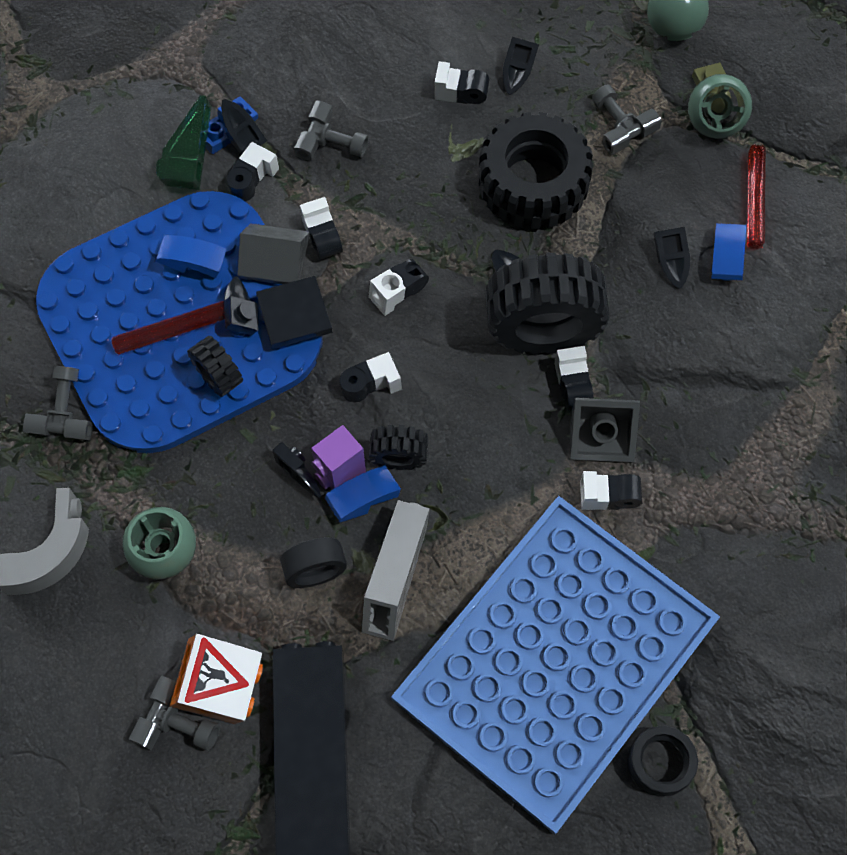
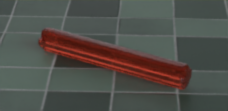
M756 144L752 145L748 151L747 246L750 249H761L765 243L766 148L763 145Z
M224 301L113 336L111 338L113 348L117 354H122L225 320Z

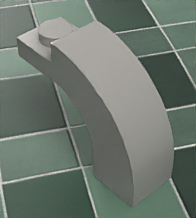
M56 488L54 526L48 538L40 546L27 552L0 554V589L6 595L29 594L43 590L67 575L80 559L87 543L89 528L83 519L80 518L82 513L81 501L70 488Z

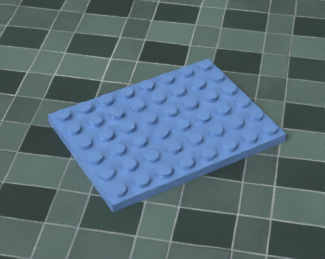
M558 496L394 692L391 700L556 835L720 616Z

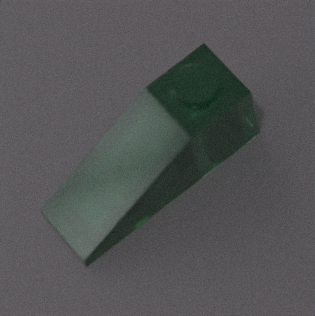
M200 95L163 148L162 158L157 160L156 174L165 186L200 190L212 107L206 96Z

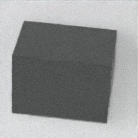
M250 223L240 233L238 277L240 279L275 284H286L300 280L310 232Z
M575 398L570 422V459L635 462L640 400Z

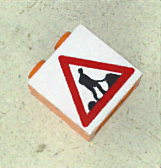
M195 634L188 639L170 707L232 724L245 721L246 717L250 716L254 705V697H251L254 684L259 682L263 670V664H260L262 652Z

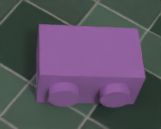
M344 425L311 448L314 461L311 463L316 470L314 476L324 489L330 487L333 490L346 481L366 472L363 447Z

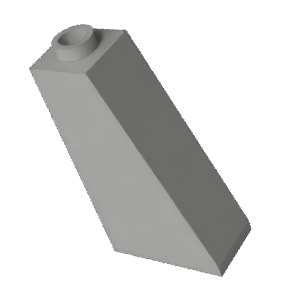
M397 501L364 596L362 633L394 641L427 530L430 508L413 502Z

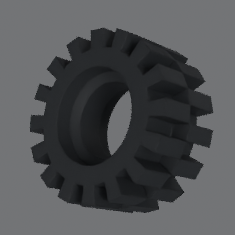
M208 335L187 350L188 356L192 364L196 366L198 373L202 375L203 380L220 397H223L243 382L241 372L237 370L238 367L232 362L231 356L227 355L223 346H220L219 342L216 339L214 340L212 336Z
M388 425L387 428L380 426L378 429H373L370 435L369 460H372L371 463L378 464L379 467L388 466V469L391 470L394 468H398V470H404V468L413 470L414 467L421 468L427 462V433H423L421 429L415 430V427L412 426L404 428L405 425H399V427Z

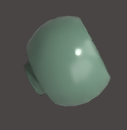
M649 0L647 5V17L652 29L658 35L667 36V39L670 41L691 38L692 33L703 28L709 13L708 0Z
M715 74L702 80L694 88L688 102V114L694 128L700 134L713 139L728 138L741 131L747 124L752 112V98L746 85L740 79L727 74ZM718 87L717 93H712L705 98L708 92ZM729 89L736 95L738 106H733L731 98L725 94ZM716 98H721L725 104L724 110L720 114H714L711 111V103ZM702 107L705 114L712 118L711 125L703 118ZM732 111H735L736 114L733 119L722 126L720 120L727 118Z
M153 507L140 512L129 522L123 535L122 547L128 564L137 573L150 579H167L181 573L190 564L196 550V536L190 521L180 512L167 507ZM161 528H170L172 529V532H169L166 529ZM144 539H145V543H144V544H145V550H143V549L141 548V545H142V542L144 541ZM160 544H170L168 550L164 553H155L156 548Z

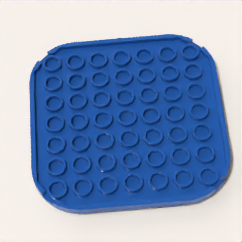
M215 191L197 192L184 196L70 249L59 256L43 274L36 295V305L40 320L63 365L79 369L78 382L72 383L99 433L113 445L119 448L136 450L137 453H156L171 449L291 389L303 381L315 367L320 349L322 348L323 336L272 349L256 292L282 284L240 279L248 292L250 301L257 303L259 330L253 335L225 329L224 296L230 281L235 276H238L240 233L250 223L265 225L254 208L244 200L231 194ZM164 235L195 238L227 248L217 277H211L189 267L182 273L155 262ZM208 335L212 336L214 340L216 339L220 346H223L227 355L231 356L232 362L237 365V370L241 372V377L243 378L241 384L223 397H220L219 394L217 395L209 387L208 383L203 380L202 375L198 373L196 366L192 364L187 350Z

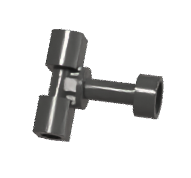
M607 84L600 87L593 94L592 101L599 109L606 108L616 120L614 129L603 135L602 142L606 150L613 155L628 147L630 139L640 135L644 138L659 130L662 120L652 108L637 117L633 113L625 114L615 101L617 93L611 85Z
M316 101L308 117L310 126L308 131L301 132L294 147L295 154L301 159L312 161L318 146H325L329 141L350 148L351 155L362 158L368 147L369 135L356 132L354 136H349L331 130L332 126L329 122L333 115L332 106L323 101Z
M53 366L52 379L58 380L54 410H47V416L26 413L23 432L48 436L51 433L64 434L66 438L91 440L93 422L73 419V413L67 412L71 382H78L79 369Z
M160 676L150 696L154 703L146 719L139 717L129 740L152 751L161 731L166 733L171 728L193 736L195 746L207 751L212 749L218 739L220 725L208 719L203 720L199 724L178 715V708L170 707L176 681Z

